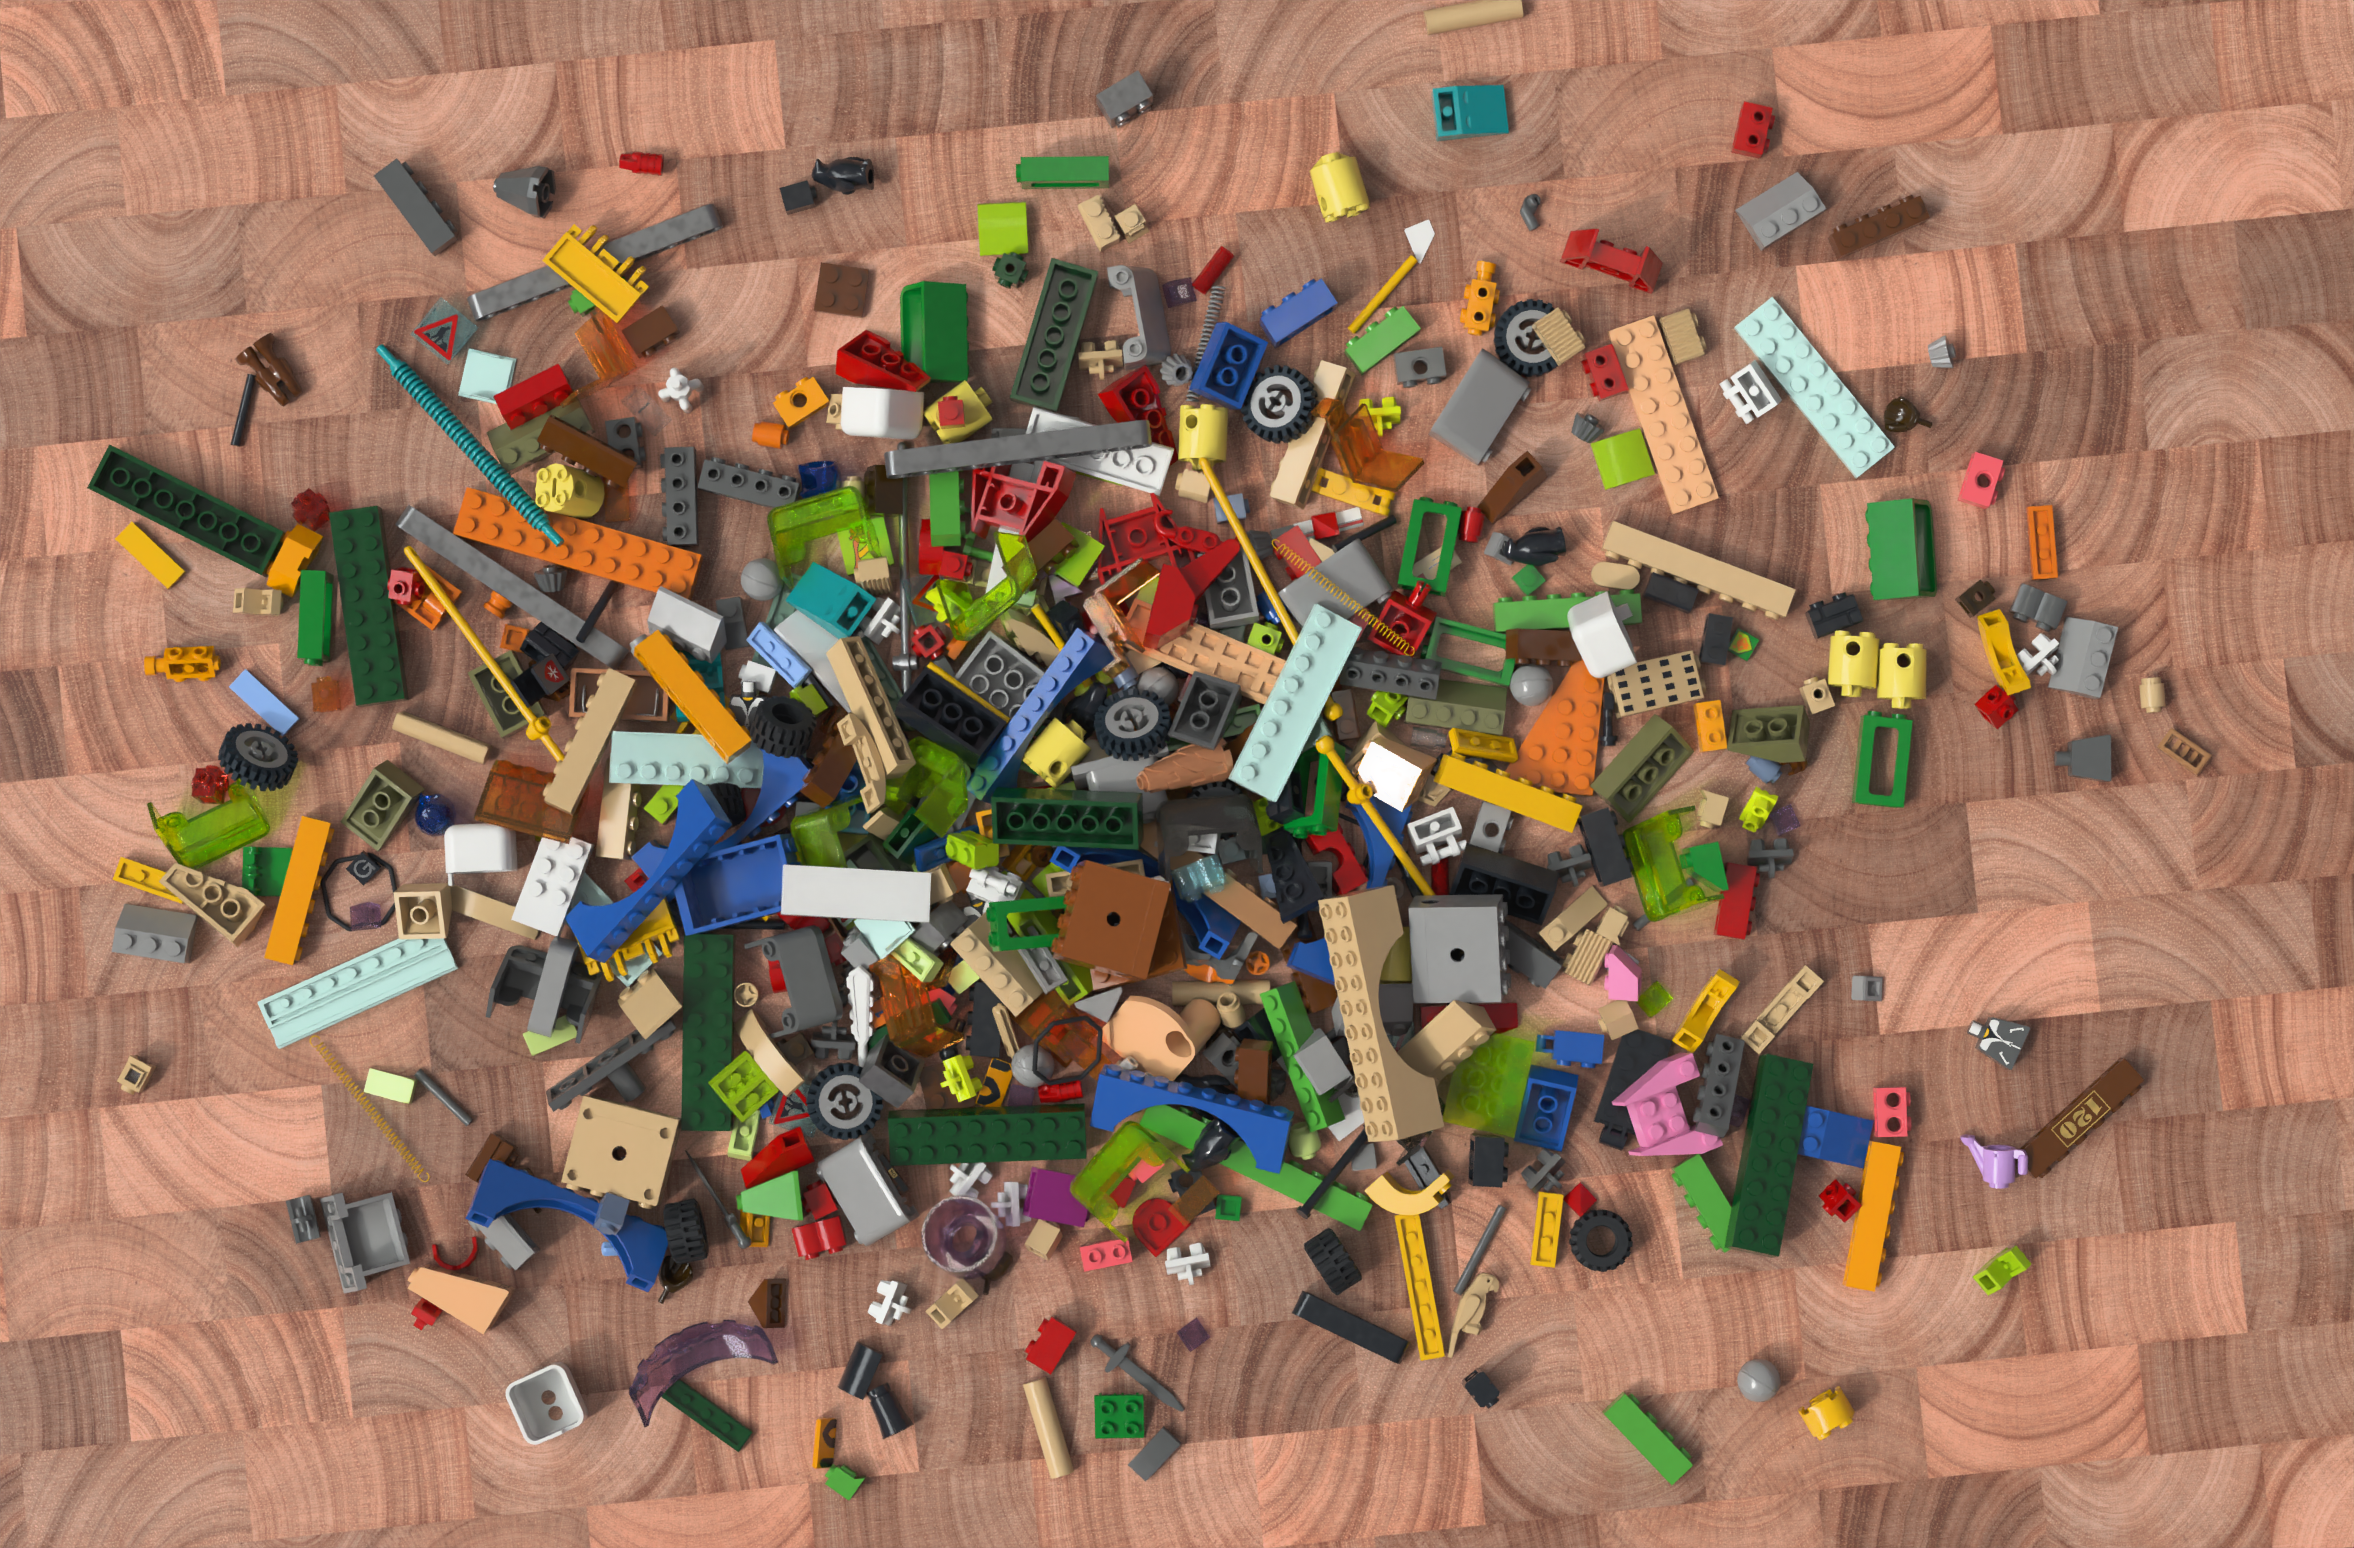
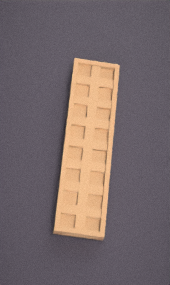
M1653 315L1608 331L1607 333L1629 388L1628 392L1672 515L1718 499L1719 496L1655 316Z
M1137 598L1134 599L1117 636L1116 643L1192 675L1194 671L1238 684L1241 687L1243 696L1265 705L1286 660L1197 623H1194L1193 626L1188 625L1185 634L1157 650L1143 647L1152 605Z

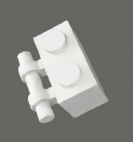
M1756 360L1730 377L1735 384L1733 387L1728 379L1719 384L1724 390L1723 395L1725 398H1729L1736 408L1735 413L1737 416L1742 417L1746 424L1754 420L1749 412L1750 410H1753L1758 418L1782 401ZM1739 391L1746 400L1747 404H1744L1739 395L1737 394Z
M1453 807L1408 824L1407 833L1416 854L1424 851L1428 852L1427 855L1420 857L1423 866L1430 863L1433 865L1440 862V859L1451 855L1455 857L1460 855L1461 851H1464L1467 843L1466 840L1457 843L1455 840L1462 837V826ZM1448 843L1447 847L1436 851L1435 847Z
M994 866L979 870L972 869L969 875L971 880L966 891L970 896L987 903L1020 900L1025 885L1020 881L1021 877L1010 872L1007 875L999 873V868Z

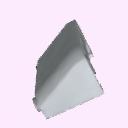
M1124 265L1108 267L1109 287L1120 290L1124 297H1133L1140 336L1128 339L1123 345L1125 371L1138 369L1143 365L1149 367L1162 364L1163 361H1166L1167 356L1171 355V347L1156 273L1149 268Z
M1481 349L1428 435L1477 466L1480 461L1485 463L1493 451L1489 448L1515 405L1519 399L1524 401L1531 391V388L1527 387L1530 382L1495 356Z
M1356 539L1314 567V570L1317 569V573L1321 572V578H1319V573L1312 580L1316 571L1308 577L1313 570L1311 569L1282 589L1278 595L1302 629L1314 604H1319L1347 620L1356 614L1354 612L1358 609L1359 604L1363 608L1376 601L1381 604L1389 599L1391 596L1390 592L1393 589L1361 540ZM1324 576H1325V578H1328V581H1332V584H1335V587H1337V588H1335V589L1332 591L1331 594H1330V591L1333 589L1334 585H1332V586L1326 591V589L1330 586V583H1331V582L1327 583L1326 586L1323 588V586H1324L1325 583L1327 582V579H1325V580L1322 582V584L1319 585V583L1323 580V577H1324ZM1338 587H1339V590L1342 589V593H1343V592H1346V595H1349V598H1353V601L1356 600V604L1359 603L1358 605H1356V606L1354 607V609H1353L1352 611H1351V609H1352V607L1355 605V602H1353V603L1349 606V608H1347V606L1351 603L1352 599H1350V600L1347 601L1348 596H1346V597L1343 599V601L1340 602L1341 599L1344 597L1345 593H1343V594L1337 599V597H1338V596L1340 595V593H1341V590L1338 591L1337 594L1333 597V595L1336 593Z
M871 1132L864 1134L819 1161V1168L816 1169L820 1179L827 1182L853 1226L856 1240L859 1244H864L865 1246H870L920 1216L914 1205L908 1207V1205L904 1204L907 1199L905 1196L901 1197L877 1156L879 1155L878 1150L873 1152L872 1144L876 1140Z

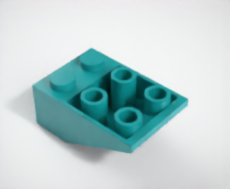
M1504 85L1451 86L1432 89L1431 97L1437 142L1509 134Z
M813 562L785 601L833 636L840 639L852 635L877 599L855 583Z

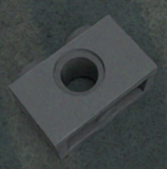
M1442 347L1400 352L1393 355L1397 385L1403 384V388L1418 386L1417 382L1427 381V385L1442 383L1441 379L1446 378ZM1418 362L1424 363L1427 371L1424 374H1417L1413 369V365Z

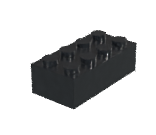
M925 667L898 701L894 715L974 770L1001 735L1007 723L927 667Z
M1466 843L1449 895L1503 894V902H1507L1508 915L1542 925L1554 897L1560 873Z

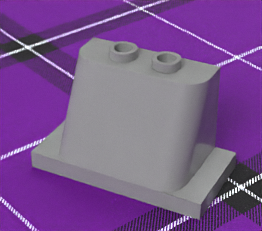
M1167 743L1163 749L1158 747L1159 753L1155 755L1149 751L1150 758L1144 759L1143 754L1138 755L1139 761H1134L1133 756H1129L1128 761H1123L1121 754L1119 759L1110 756L1072 766L1071 770L1076 790L1088 787L1089 791L1143 793V824L1151 823L1157 817L1171 814L1166 790L1150 794V792L1140 790L1136 782V777L1139 776L1140 771L1169 755Z
M392 1192L345 1204L343 1193L320 1198L344 1293L366 1289L367 1285L364 1276L410 1264L406 1249L408 1240L406 1234L401 1230L400 1223L402 1222V1217L399 1209H396Z

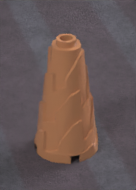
M1223 737L1214 751L1192 743L1140 771L1139 776L1136 777L1137 785L1140 790L1150 792L1151 794L1167 789L1172 790L1187 786L1195 787L1216 781L1229 780L1228 777L1233 770V759L1230 749L1223 750L1221 745L1227 744Z

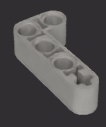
M557 936L552 940L546 956L527 1031L552 1037L570 970L578 954V942Z

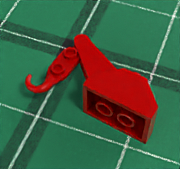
M1169 509L1161 510L1156 514L1154 518L1155 530L1159 535L1169 538L1179 547L1203 553V555L1181 569L1163 564L1142 645L1143 647L1155 650L1185 634L1188 625L1193 626L1198 605L1195 603L1233 559L1237 557L1240 550V544L1235 539H1228L1223 542L1218 535L1212 532L1188 526L1171 529L1164 527L1161 524L1162 517L1173 514V510Z

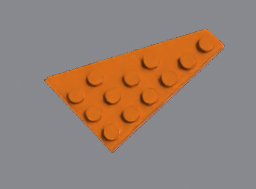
M1582 657L1581 661L1572 664L1517 751L1518 760L1515 763H1509L1505 772L1510 773V779L1518 781V778L1521 777L1532 781L1531 786L1540 789L1541 785L1555 790V793L1593 796V789L1590 785L1594 782L1604 678L1593 677L1589 673Z

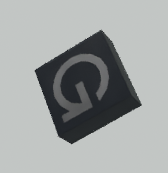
M363 850L346 870L364 886L381 866Z

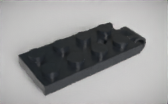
M1639 1029L1621 1036L1593 1121L1605 1124L1598 1143L1622 1151L1628 1133L1636 1136L1627 1107L1615 1106L1612 1104V1101L1658 1061L1667 1058L1672 1044L1671 1040Z

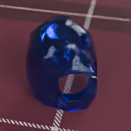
M826 460L798 465L803 488L800 496L803 499H807L812 504L825 506L838 497L842 483L841 472L837 462Z
M420 794L414 819L417 828L422 833L431 837L443 836L450 826L455 825L456 811L452 802L441 794L428 796Z

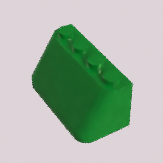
M922 281L907 285L901 291V352L904 354V359L907 362L916 364L931 377L929 383L968 381L969 365L967 362L969 342L967 340V327L969 320L966 305L968 302L966 284Z
M1909 498L1867 503L1865 518L1869 525L1867 544L1870 547L1871 558H1869L1868 564L1872 572L1870 591L1873 600L1935 597L1937 593L1933 515L1930 502L1923 499Z

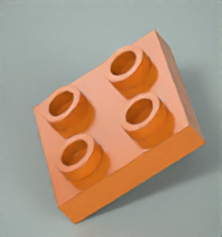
M426 565L455 604L463 592ZM423 581L425 591L421 600L412 602V605H401L397 603V600H394V602L434 631L448 612L427 583Z

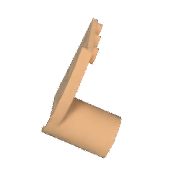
M1130 996L1102 1028V1041L1123 1059H1126L1128 1056L1133 1057L1139 1064L1136 1070L1144 1073L1147 1071L1154 1077L1163 1076L1170 1081H1174L1218 1029L1221 1017L1214 1005L1203 999H1193L1178 1015L1170 1007L1157 1000L1142 996Z

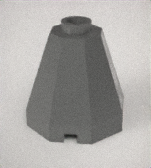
M535 166L501 173L494 181L493 190L501 200L536 218L545 219L553 206V201H549L550 193L555 195L554 171L549 170L547 167Z

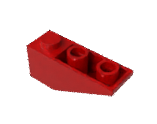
M801 1126L775 1137L741 1169L746 1189L815 1162L810 1144Z

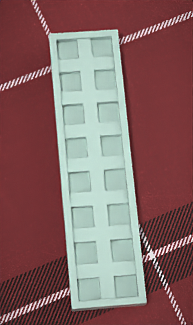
M1773 297L1734 327L1744 342L1855 478H1858L1895 448Z

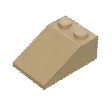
M654 968L651 971L646 970L638 977V982L632 988L627 987L624 989L617 1000L621 1009L645 1040L682 1007L674 989Z

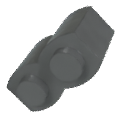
M2022 583L2019 585L2009 612L2014 614V619L2024 623L2027 620H2031L2037 623L2036 628L2049 632L2050 629H2057L2067 601Z

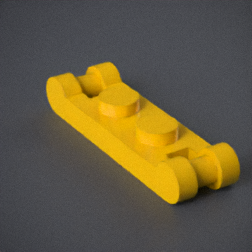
M1320 467L1311 488L1313 493L1385 517L1389 516L1390 509L1388 508L1396 495L1394 492L1327 471ZM1322 478L1329 480L1326 488L1319 486ZM1375 496L1382 498L1380 505L1372 504Z

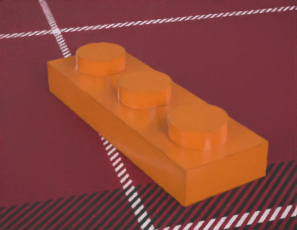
M2052 505L2027 507L2032 580L2058 578Z

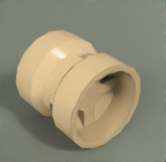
M742 983L736 987L734 999L740 1006L751 1007L759 1001L760 991L754 984Z

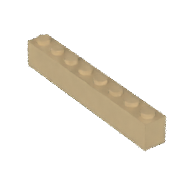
M1615 521L1611 522L1601 548L1602 551L1606 552L1605 556L1614 560H1619V557L1628 560L1627 564L1638 569H1641L1642 566L1650 568L1651 574L1654 572L1662 576H1671L1674 578L1673 580L1697 586L1701 593L1710 595V592L1719 594V599L1725 602L1733 603V600L1743 603L1741 607L1746 610L1755 612L1756 609L1764 611V616L1777 621L1779 617L1782 619L1786 617L1796 590Z

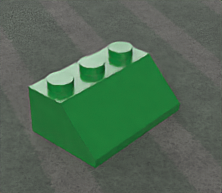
M1718 841L1681 850L1682 854L1679 855L1681 869H1686L1688 875L1715 892L1729 890Z

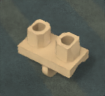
M1116 340L1104 342L1105 351H1095V343L1083 342L1081 352H1078L1079 369H1089L1090 374L1099 373L1100 380H1104V373L1114 372L1113 368L1123 367L1122 350L1119 349Z

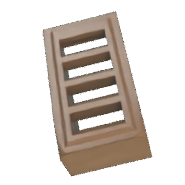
M2172 727L2157 746L2158 749L2196 777H2199L2212 759L2211 754ZM2176 737L2178 741L2175 743L2172 749L2169 750L2167 746L2170 744L2173 738ZM2184 743L2186 746L2178 756L2175 752ZM2192 749L2194 753L2188 761H2185L2184 757ZM2200 755L2202 759L2196 767L2192 766V763Z

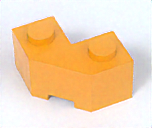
M298 523L292 531L288 530L282 539L283 545L275 561L270 563L266 574L269 575L266 585L275 590H282L283 594L293 598L300 589L301 570H307L308 566L318 555L323 536Z

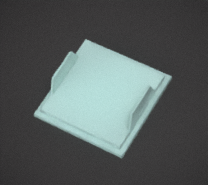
M469 348L458 396L497 404L494 395L510 388L517 359Z
M856 919L854 921L881 961L916 931L910 922Z

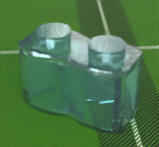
M1217 854L1171 871L1180 899L1182 901L1187 900L1188 903L1201 899V894L1210 891L1211 894L1218 893L1225 889L1224 885L1228 884Z

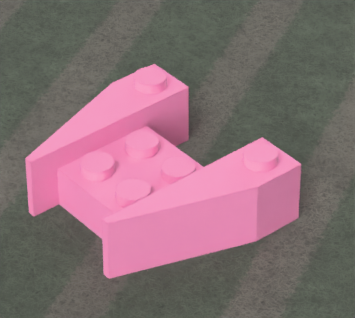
M1680 1052L1658 1061L1612 1101V1104L1615 1106H1627L1640 1146L1628 1151L1629 1155L1703 1154L1723 1146L1720 1137L1695 1131L1696 1124L1689 1127L1676 1089L1677 1085L1700 1076L1693 1053Z

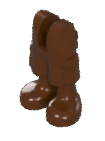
M269 333L253 344L269 363L268 368L260 361L252 346L242 351L235 360L239 365L250 366L257 373L255 380L262 389L269 392L284 407L290 403L286 393L281 389L284 384L295 397H298L303 391L284 357L277 358L272 346L276 338L272 333Z

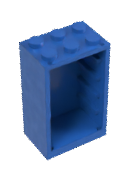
M779 834L705 854L674 888L685 935H696L781 913L783 865L803 866L802 862H798L797 859L798 844L795 837L792 838L791 834Z

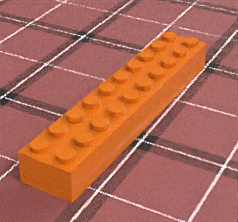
M469 487L466 488L453 532L457 537L657 594L659 587L662 586L690 601L692 600L704 559L701 554L542 509L549 516L548 520L551 527L564 540V543L557 547L543 531L540 532L537 529H533L515 507L507 501V498Z

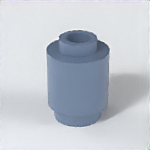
M1122 653L1117 654L1106 670L1118 689L1123 687L1125 690H1128L1138 683L1136 679L1139 675L1127 656L1124 657Z
M1750 756L1745 763L1749 766V770L1765 784L1769 781L1774 783L1782 774L1780 771L1782 765L1775 761Z

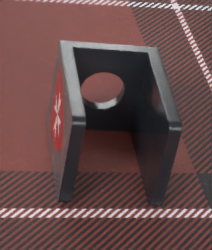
M552 653L526 669L513 679L511 684L526 707L529 708L545 695H551L568 682L570 678Z

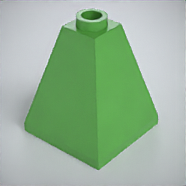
M798 1169L741 1191V1195H736L738 1210L743 1209V1212L798 1221L804 1219Z

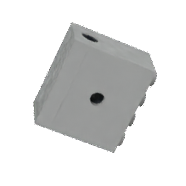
M1503 894L1427 895L1414 897L1409 906L1413 1003H1451L1453 1000L1465 1003L1502 1002L1504 996L1508 994V988H1511V974L1506 972L1507 964H1510V951L1505 950L1506 941L1509 940V928L1504 926L1505 917L1508 915L1507 902H1503Z

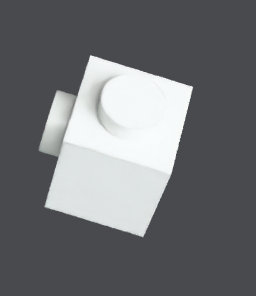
M748 660L747 665H742L738 678L742 679L741 681H756V695H759L760 691L770 694L778 672L775 669Z

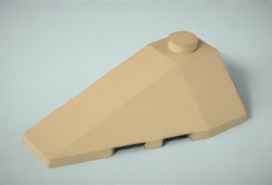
M1375 721L1360 737L1345 765L1353 771L1358 761L1362 762L1365 756L1362 752L1367 742L1379 736L1401 745H1406L1391 731ZM1431 771L1418 801L1435 807L1451 788L1434 782L1436 773Z
M177 863L159 881L237 948L254 930L266 906L247 889L215 879Z

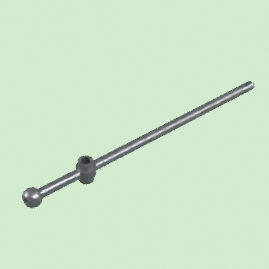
M904 442L898 443L897 450L907 449ZM907 477L903 478V514L898 516L901 654L893 656L892 660L894 671H901L903 695L911 686V672L920 668L919 656L911 654ZM902 719L898 720L902 731H914L915 728Z

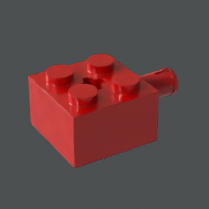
M1418 580L1410 597L1394 590L1378 620H1381V623H1384L1391 630H1388L1382 636L1387 627L1379 633L1384 625L1379 626V621L1373 627L1368 640L1396 655H1406L1405 653L1412 655L1414 650L1415 655L1437 615L1436 612L1422 605L1432 587L1427 583L1423 591H1421L1425 582ZM1393 631H1395L1396 636L1391 641H1389L1394 635ZM1398 635L1399 637H1402V640H1406V643H1409V647L1407 650L1406 648L1408 644L1404 645L1405 641H1402L1400 645L1397 647L1398 643L1401 641V638H1399L1396 641V643L1393 644V642L1397 639Z

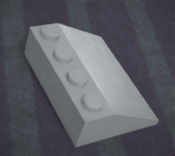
M991 629L954 678L1008 716L1010 722L1047 670L994 629Z

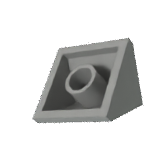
M1119 987L1075 1002V1006L1108 1023L1123 990Z
M1321 1028L1316 1029L1293 1055L1318 1095L1325 1093L1351 1076Z

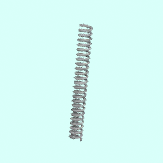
M1211 287L1214 291H1211V300L1208 301L1210 305L1207 306L1208 310L1206 312L1208 314L1205 315L1207 319L1204 320L1206 324H1203V333L1200 334L1203 338L1199 339L1201 342L1198 344L1200 347L1197 348L1199 352L1196 353L1198 357H1195L1197 361L1194 362L1196 366L1193 367L1195 371H1193L1191 376L1192 380L1197 371L1196 368L1200 364V359H1202L1200 354L1205 352L1201 349L1205 350L1206 346L1203 345L1208 344L1204 340H1210L1209 337L1204 335L1211 336L1212 333L1207 331L1214 330L1207 326L1215 327L1216 325L1208 321L1218 322V320L1208 317H1219V315L1211 312L1220 313V310L1211 307L1221 308V306L1212 302L1223 303L1214 298L1223 299V296L1215 293L1225 294V292L1215 288L1226 289V287ZM1188 390L1187 392L1189 394L1186 395V397L1188 398L1186 399V401L1199 402V400L1194 399L1192 397L1201 396L1192 393L1193 391Z

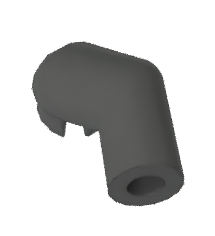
M1537 194L1528 195L1520 209V215L1529 231H1533L1540 226L1535 217V212L1541 203V199Z

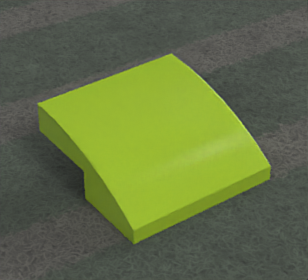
M1026 202L977 204L980 256L1003 255L1004 253L1010 254V252L1016 254L1028 253Z
M1640 428L1591 443L1605 490L1655 475Z
M1061 522L1075 537L1079 547L1071 558L1065 559L1059 564L1058 569L1053 574L1061 576L1078 588L1103 550L1104 545L1080 530Z
M747 1051L741 1053L708 1082L742 1123L780 1091Z

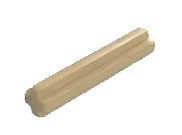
M998 1003L997 1006L992 1008V1012L1007 1055L1013 1059L1020 1046L1006 1006Z

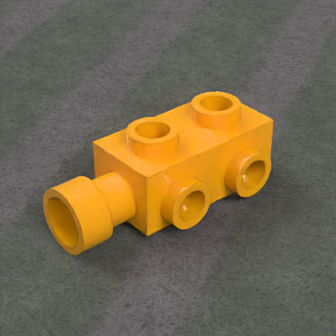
M1477 261V280L1472 279L1471 285L1466 284L1464 299H1468L1467 308H1462L1460 323H1464L1463 329H1468V334L1482 336V332L1487 333L1489 327H1494L1496 314L1492 313L1493 304L1498 303L1500 290L1496 289V283L1491 282L1492 274H1495L1496 264ZM1485 289L1487 296L1480 297L1478 290ZM1475 313H1481L1483 319L1476 321L1474 319Z
M214 646L165 648L163 658H157L156 656H145L144 658L146 676L166 673L167 679H174L176 682H183L187 678H198L200 681H208L212 677H216L217 670L221 668L220 656H216Z

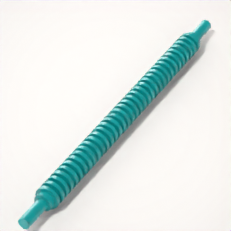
M383 344L379 345L376 351L390 365L391 375L395 377L400 385L412 395V398L420 404L436 424L449 435V438L482 471L483 475L490 480L495 488L507 498V501L515 507L532 528L540 532L543 531L557 547L561 546L564 540L551 527L548 520L549 516L537 506L528 493L507 473L493 455L482 446L481 442L474 437L457 416L445 406V403L437 397L420 376L408 366V363L402 362L400 359L397 360Z

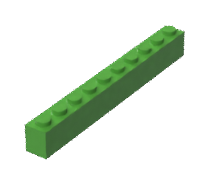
M1170 1104L1147 1108L1139 1125L1193 1150L1195 1141L1199 1138L1202 1129L1212 1121L1204 1117L1200 1121L1192 1117L1194 1112L1182 1106L1177 1110L1171 1107ZM1241 1140L1234 1142L1232 1145L1230 1157L1220 1162V1164L1302 1204L1307 1201L1326 1177L1312 1170L1311 1174L1303 1171L1304 1165L1290 1160L1289 1163L1284 1161L1280 1174L1256 1168L1257 1162L1246 1143ZM1334 1181L1333 1185L1330 1186L1313 1209L1361 1231L1373 1204L1368 1202L1370 1197L1360 1192H1356L1353 1195L1346 1191L1347 1186Z

